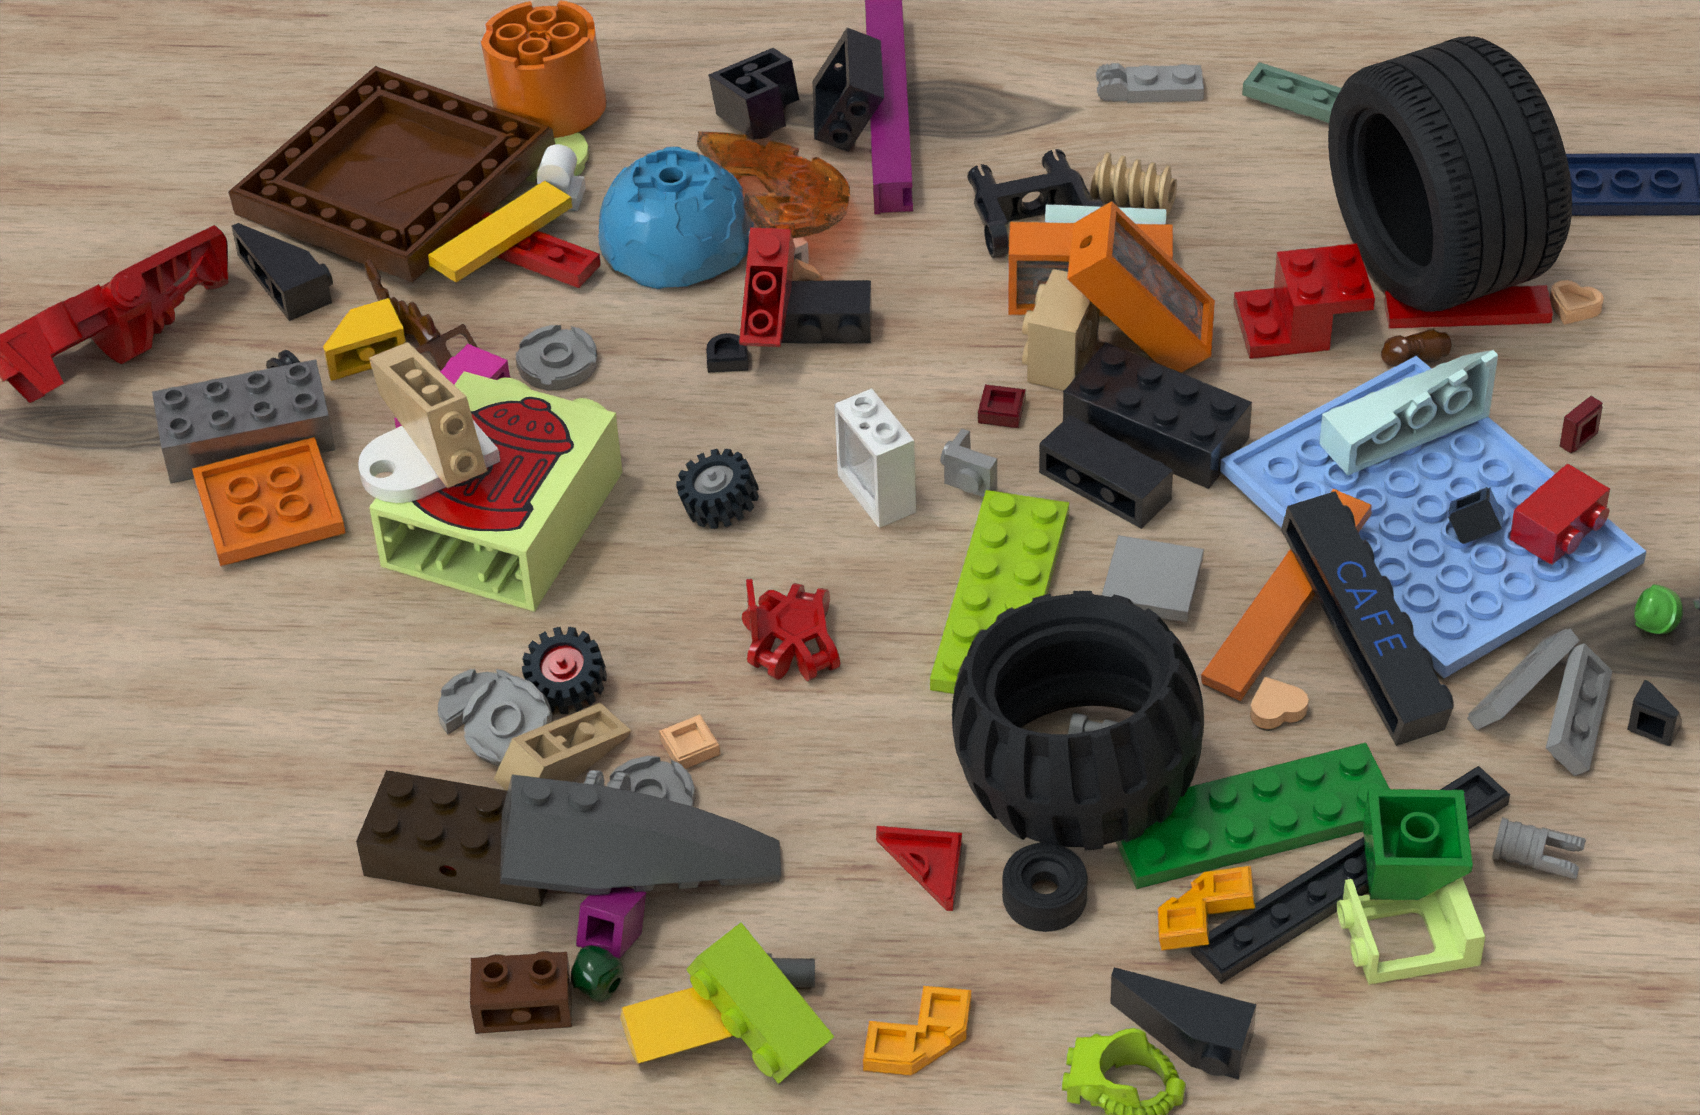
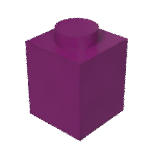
M629 887L611 888L610 894H589L580 904L576 946L581 948L590 945L598 946L608 950L620 959L642 934L646 892H635L634 889Z

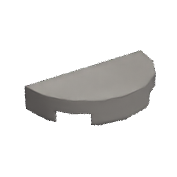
M469 669L448 681L441 689V698L438 702L439 722L447 735L464 724L462 723L463 711L474 692L486 682L493 679L496 681L508 679L506 676L513 675L500 669H496L497 673H476L475 669Z

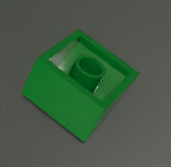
M1368 789L1363 818V833L1370 900H1419L1472 872L1473 863L1464 790Z

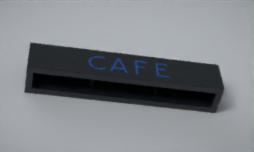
M1336 491L1287 506L1281 531L1395 745L1398 746L1445 730L1454 708L1451 692L1446 685L1440 684L1433 671V661L1427 649L1421 648L1413 634V625L1409 615L1404 611L1401 612L1394 599L1391 582L1386 576H1381L1374 563V553L1370 544L1366 540L1362 541L1355 528V519L1351 509L1347 505L1343 506Z

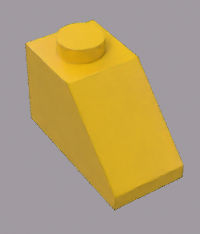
M389 298L350 309L326 341L323 350L331 381L372 369L369 357L406 343L403 326Z

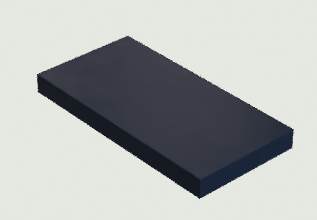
M1700 153L1566 154L1572 187V216L1700 215Z

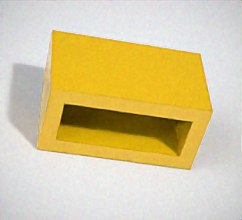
M693 987L622 1007L620 1019L629 1048L637 1064L733 1036L725 1028L721 1020V1012L710 999L702 998Z

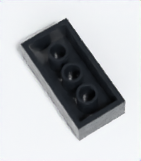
M1107 342L1103 344L1063 391V421L1069 415H1072L1087 424L1093 425L1116 440L1128 444L1131 448L1162 462L1173 470L1174 475L1207 489L1213 485L1221 474V459L1241 449L1250 438L1251 401Z

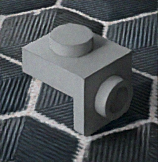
M962 428L955 439L948 441L942 450L940 462L944 465V483L962 489L965 492L984 497L986 490H997V458L971 450L970 431Z

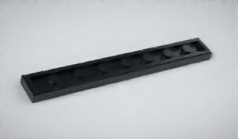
M1480 766L1440 789L1464 790L1468 830L1509 805L1510 794ZM1364 837L1256 902L1255 908L1245 909L1209 931V944L1193 946L1190 953L1222 984L1336 913L1337 901L1343 900L1345 880H1353L1358 896L1368 893Z

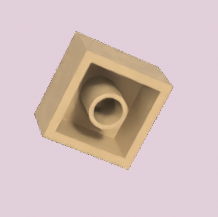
M1053 269L1047 283L1039 285L1035 299V308L1033 311H1027L1023 321L1022 333L1028 335V341L1024 347L1022 363L1027 365L1028 383L1064 391L1089 362L1099 340L1100 309L1067 280L1068 272Z

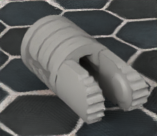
M1502 817L1492 858L1497 860L1500 858L1507 862L1532 866V869L1577 879L1579 867L1568 860L1543 855L1545 845L1567 851L1579 852L1584 850L1586 839L1543 827L1540 829L1533 825H1524L1517 821L1512 822L1508 818Z

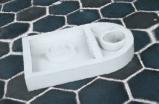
M473 420L485 466L488 468L500 462L499 450ZM403 426L375 438L360 454L358 467L362 485L370 495L379 500L391 503L411 502L446 487ZM382 472L393 473L392 475L385 478L375 477L377 474Z

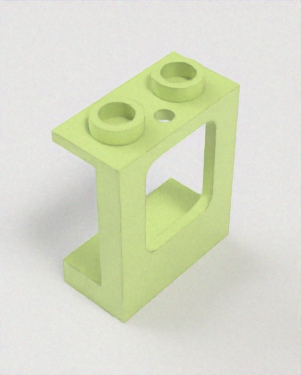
M1462 877L1419 900H1370L1369 895L1358 896L1352 879L1345 880L1343 900L1337 901L1338 919L1342 929L1349 928L1352 936L1350 949L1353 962L1356 967H1363L1369 985L1481 965L1485 934ZM1408 913L1421 915L1435 951L1425 955L1379 962L1380 954L1367 920Z

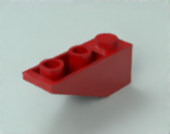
M750 227L739 339L740 345L781 347L792 286L795 245L791 229Z

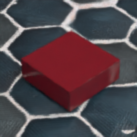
M985 384L978 409V423L1019 428L1026 400V389Z
M1590 396L1564 416L1559 447L1571 454L1598 434L1603 402Z

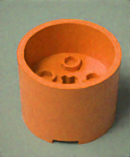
M562 0L558 2L557 6L532 7L531 1L504 9L485 24L486 32L482 38L481 46L494 108L549 126L553 130L554 138L580 132L591 126L601 117L605 111L607 100L593 17L586 9L577 4Z

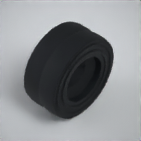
M1035 843L1019 849L1009 858L1003 870L1002 898L1006 911L1019 925L1034 931H1056L1071 925L1081 916L1086 906L1088 886L1086 868L1076 853L1062 845ZM1049 880L1054 882L1058 888L1052 893L1041 894L1036 892L1032 886L1038 881Z

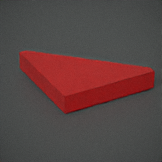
M877 826L876 841L946 911H953L963 843L962 833Z

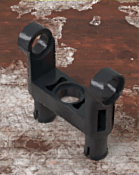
M1055 149L1059 160L1055 159L1052 150L1045 153L1042 157V166L1046 169L1047 174L996 184L991 168L987 165L981 164L984 176L981 175L977 165L968 172V181L976 194L974 205L984 225L985 242L991 257L1007 255L1009 253V239L1005 227L1008 222L1043 215L1046 212V204L1104 206L1100 199L1093 200L1082 176L1078 171L1071 169L1062 150ZM1040 192L1034 201L1022 202V199L1028 193Z

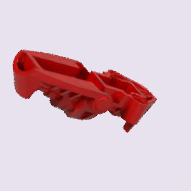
M213 225L118 272L112 277L110 282L100 287L98 284L75 297L61 301L0 334V378L2 382L8 381L29 403H32L64 384L52 358L89 338L106 355L119 364H123L152 348L154 334L162 333L164 325H171L175 321L174 309L185 300L184 295L196 285L204 286L206 290H213L229 283L228 241L226 236L217 226ZM191 269L188 278L178 286L173 285Z

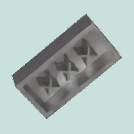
M316 359L152 392L161 449L170 483L194 479L192 468L315 437L320 453L336 450Z

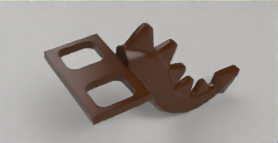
M370 259L364 262L367 279L371 282L378 301L389 298L403 326L404 333L413 335L417 339L420 346L416 350L420 354L425 352L431 354L440 371L452 357L446 347L447 340L457 335H463L470 345L477 347L464 324L441 335L435 327L432 317L429 314L423 316L413 301L407 305L403 300L398 302L395 297L390 298L388 289L384 288L381 284V276Z

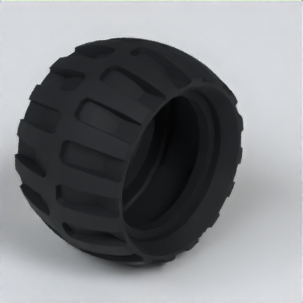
M1073 591V594L1051 597V594L1039 596L1033 598L1031 603L1014 609L1011 607L999 614L996 621L987 630L982 629L976 635L967 656H965L955 683L952 703V731L956 753L966 780L981 805L995 820L999 819L1001 824L1010 833L1022 840L1027 837L1040 843H1052L1064 847H1084L1085 851L1103 849L1104 845L1121 840L1128 842L1143 835L1145 829L1156 822L1162 823L1172 814L1180 796L1184 797L1199 763L1204 733V707L1198 678L1186 650L1180 640L1155 612L1149 608L1143 610L1134 605L1130 599L1114 594L1112 597L1095 595L1092 591ZM1103 706L1135 713L1114 725L1077 734H1047L1022 728L1029 722L1046 714L1074 707Z

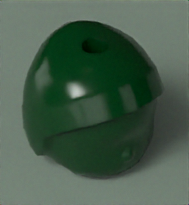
M594 945L585 946L578 952L571 969L570 980L573 988H578L594 1001L604 1002L615 993L620 985L624 974L623 964L604 948Z

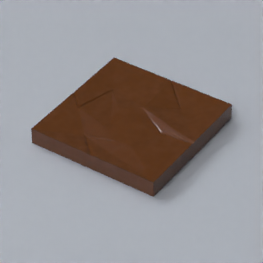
M375 66L236 184L228 193L234 214L315 246H322L328 251L362 264L370 259L377 270L413 283L431 267L429 266L428 255L463 233L466 229L480 222L482 215L493 210L540 166L545 150L549 146L555 145L553 130L549 126Z

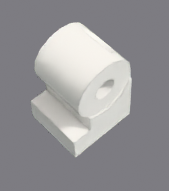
M560 144L551 145L545 150L538 168L537 184L545 180L568 194L572 198V208L569 210L578 211L586 188L584 177L574 176L577 164L576 154L567 146Z

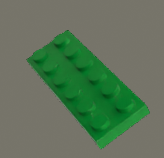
M1365 742L1190 786L1184 797L1180 796L1172 814L1162 823H1154L1145 829L1142 836L1128 842L1121 840L1117 841L1116 844L1136 889L1363 832V818L1368 789L1390 788Z

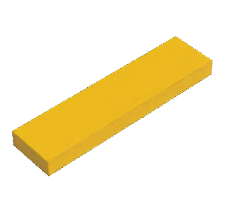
M544 180L428 255L429 266L457 283L571 209L572 198Z

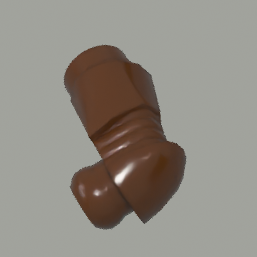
M1435 329L1426 330L1407 337L1401 335L1393 336L1385 341L1381 351V358L1387 365L1395 367L1414 356H1417L1423 362L1438 361L1441 357L1449 355L1452 343L1450 336L1446 332H1438Z

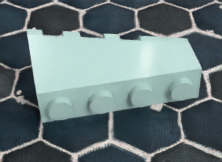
M1494 350L1461 356L1323 413L1319 444L1348 476L1488 417L1490 414L1498 354Z

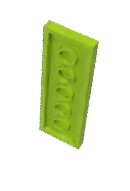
M990 490L985 491L930 676V690L954 694L959 669L976 635L982 629L987 630L996 621L997 616L1011 607L1014 609L1031 603L1033 598L1048 594L1069 517V502Z

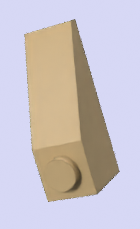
M601 703L595 704L512 738L494 780L507 791L512 774L571 782L629 736L631 730Z

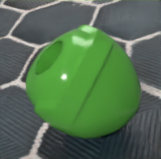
M1653 584L1650 588L1644 590L1637 600L1634 611L1635 625L1650 633L1667 634L1680 624L1683 617V604L1676 592L1665 586Z

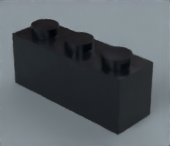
M871 280L792 281L782 343H871Z
M1069 415L1040 442V474L1140 529L1172 500V469L1072 415Z

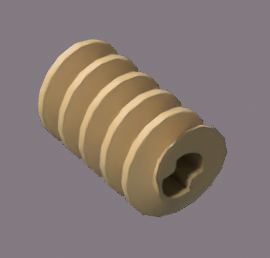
M1106 152L1101 162L1096 166L1091 182L1090 195L1093 199L1099 195L1101 201L1109 203L1114 198L1119 206H1124L1129 201L1131 208H1141L1143 204L1146 209H1158L1159 207V209H1166V216H1168L1176 197L1177 179L1172 178L1171 166L1166 165L1161 175H1157L1156 163L1151 162L1146 172H1143L1140 159H1136L1132 167L1127 168L1126 156L1121 155L1116 165H1112L1111 153Z

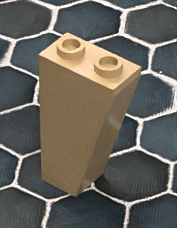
M408 342L369 357L380 396L447 488L487 472L466 395Z

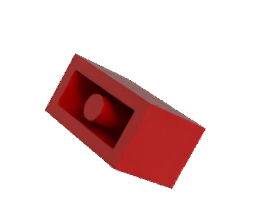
M1567 463L1514 509L1510 540L1553 565L1565 553L1572 554L1580 545L1582 538L1590 531H1597L1604 525L1610 512L1609 508H1607L1610 488Z

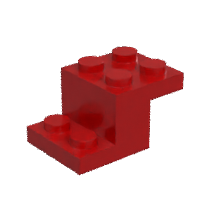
M1355 243L1279 251L1276 256L1274 288L1234 292L1233 304L1249 359L1329 351L1333 314L1374 310L1375 296L1358 245Z

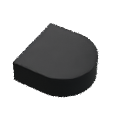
M724 333L713 337L708 342L706 347L708 373L748 371L747 346L739 344V335Z

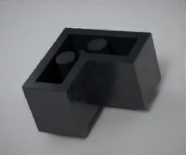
M770 48L708 75L716 115L752 140L767 138L774 131L786 127L783 109L786 108V105L800 100L792 59L775 48Z

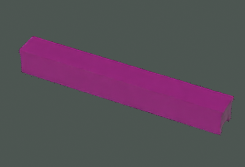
M865 0L866 35L881 40L884 99L870 119L874 214L913 212L902 0Z

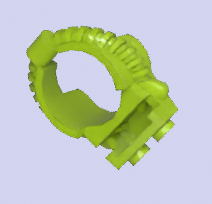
M1124 1029L1111 1036H1101L1096 1033L1091 1037L1076 1038L1075 1047L1068 1048L1066 1065L1071 1066L1070 1073L1064 1072L1062 1091H1067V1102L1080 1104L1082 1096L1085 1100L1090 1101L1091 1106H1099L1104 1109L1107 1115H1167L1174 1106L1183 1104L1185 1082L1179 1079L1178 1072L1175 1070L1176 1068L1173 1063L1170 1062L1169 1057L1163 1055L1159 1048L1155 1049V1046L1149 1043L1146 1032L1140 1029ZM1113 1065L1116 1068L1125 1065L1146 1066L1161 1077L1163 1084L1166 1085L1165 1091H1160L1151 1099L1140 1101L1137 1088L1129 1085L1114 1084L1105 1079L1104 1074Z

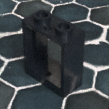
M848 27L843 32L812 81L815 140L849 152L884 99L881 40ZM838 63H839V64H842V66H841V67H836L835 64H838Z

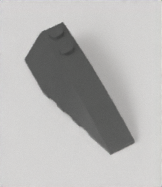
M514 774L511 776L502 810L500 884L602 895L610 894L611 888L633 886L635 892L653 891L654 885L678 883L679 889L698 888L701 881L718 880L722 886L779 882L780 880L779 840L736 821L696 807L652 795L600 785Z

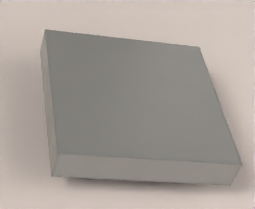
M1118 535L1102 595L1112 597L1114 594L1130 599L1134 605L1143 610L1149 608L1160 618L1188 622L1203 562L1204 549Z

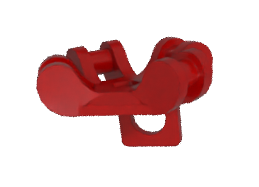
M746 579L748 608L742 613V622L751 632L752 643L747 653V662L756 668L764 666L768 669L769 676L779 680L786 675L795 656L798 669L806 681L816 678L817 672L822 669L828 668L832 671L840 667L841 663L837 648L827 633L825 617L830 603V592L828 589L818 588L814 594L805 592L804 585L794 583L787 596L775 590H767L759 597V606H757L755 603L753 580ZM815 638L820 652L811 655L804 643ZM775 639L782 640L783 642L772 652L771 649Z

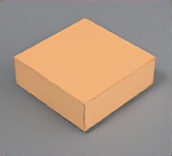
M701 715L659 731L660 741L671 759L681 764L685 769L720 755L719 743Z

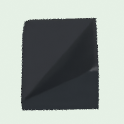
M1486 487L1450 503L1448 518L1462 544L1502 529L1503 514L1491 488Z
M1644 680L1633 700L1627 730L1671 746L1682 725L1680 712L1652 683Z

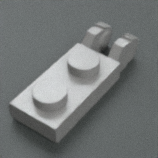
M1107 63L1106 65L1102 64V66H1099L1096 72V78L1099 82L1097 87L1098 97L1100 96V99H1104V101H1127V103L1201 101L1204 96L1201 65H1143L1139 67H1126L1125 69L1119 63H1111L1110 65Z

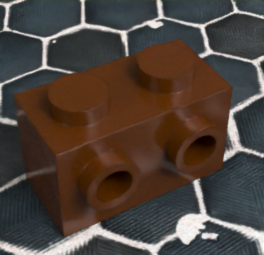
M541 951L536 954L508 956L495 954L488 957L471 958L470 1009L475 1034L572 1027V983L570 980L571 972L568 952Z

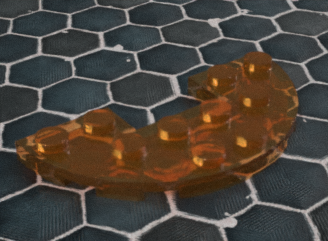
M698 131L697 147L704 156L722 166L737 180L743 176H757L769 191V193H745L743 208L758 228L791 229L794 239L828 230L845 217L850 198L849 184L836 168L823 159L814 157L810 161L798 156L799 148L770 140L766 146L747 141V135Z

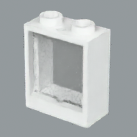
M872 388L835 403L838 477L879 528L916 513L914 439Z

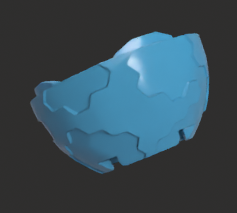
M677 146L666 147L662 150L646 154V156L622 169L611 183L603 199L599 214L598 234L602 256L615 271L630 276L640 285L656 289L686 287L714 278L730 268L736 267L748 253L750 227H754V222H752L748 205L742 192L743 188L731 173L708 157Z

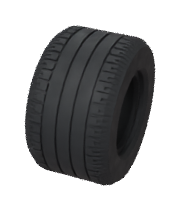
M1457 37L1364 67L1345 81L1333 104L1329 120L1328 150L1331 175L1337 201L1350 237L1354 244L1357 243L1366 267L1384 290L1388 291L1398 301L1424 312L1443 311L1538 278L1553 266L1567 240L1571 224L1572 187L1570 171L1563 141L1552 111L1530 73L1512 54L1480 37Z

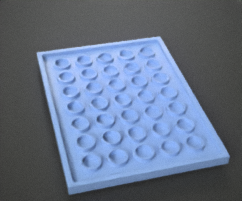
M1414 356L1222 458L1220 472L1281 528L1287 506L1330 493L1332 489L1371 504L1372 514L1360 530L1359 535L1362 541L1366 540L1370 544L1374 553V563L1381 576H1386L1391 582L1394 599L1401 612L1404 611L1409 615L1413 625V634L1420 647L1427 649L1432 658L1434 670L1443 678H1446L1642 565L1645 561L1646 550L1608 518L1599 530H1592L1582 538L1580 545L1572 554L1565 553L1553 565L1511 541L1510 533L1514 509L1555 473L1489 417L1347 476L1319 444L1322 414L1335 407L1360 399L1371 392L1379 391L1405 378L1413 377L1431 369L1420 358ZM1486 487L1491 488L1503 514L1502 529L1462 544L1448 518L1451 501Z

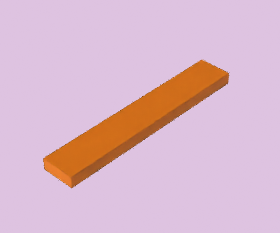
M1332 489L1331 492L1336 491L1343 506L1347 505L1351 509L1355 519V528L1359 533L1372 514V505ZM1291 549L1201 674L1202 684L1241 701L1315 596Z

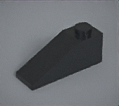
M240 223L231 226L237 255L289 321L332 303L329 286L333 285L331 273L324 263L319 264L309 251Z
M1114 967L1111 974L1110 1004L1189 1066L1201 1069L1213 1076L1224 1075L1239 1080L1254 1034L1256 1004Z

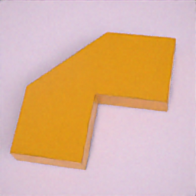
M1251 866L1206 871L1191 882L1192 888L1177 899L1172 896L1159 906L1158 932L1161 951L1208 945V914L1255 908L1254 881Z
M923 986L918 1025L869 1021L863 1056V1071L913 1075L965 1041L972 1000L971 990Z

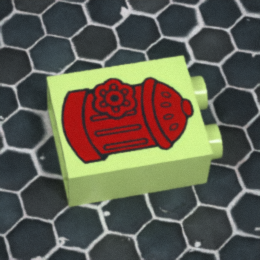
M464 371L455 383V386L467 396L475 423L498 448L500 462L486 468L487 472L449 488L445 487L419 500L391 503L375 498L369 509L380 565L383 568L535 612L623 473L616 413L606 410L602 405L590 399L578 398L571 401L531 390L526 384L513 378L494 380Z

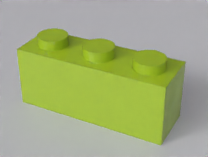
M742 922L699 954L686 969L691 975L690 982L695 991L702 998L712 1001L722 1014L721 1020L725 1028L734 1037L742 1038L753 1052L752 1058L759 1070L766 1076H772L778 1084L835 1037Z

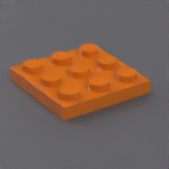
M315 437L192 468L195 484L220 566L346 533Z

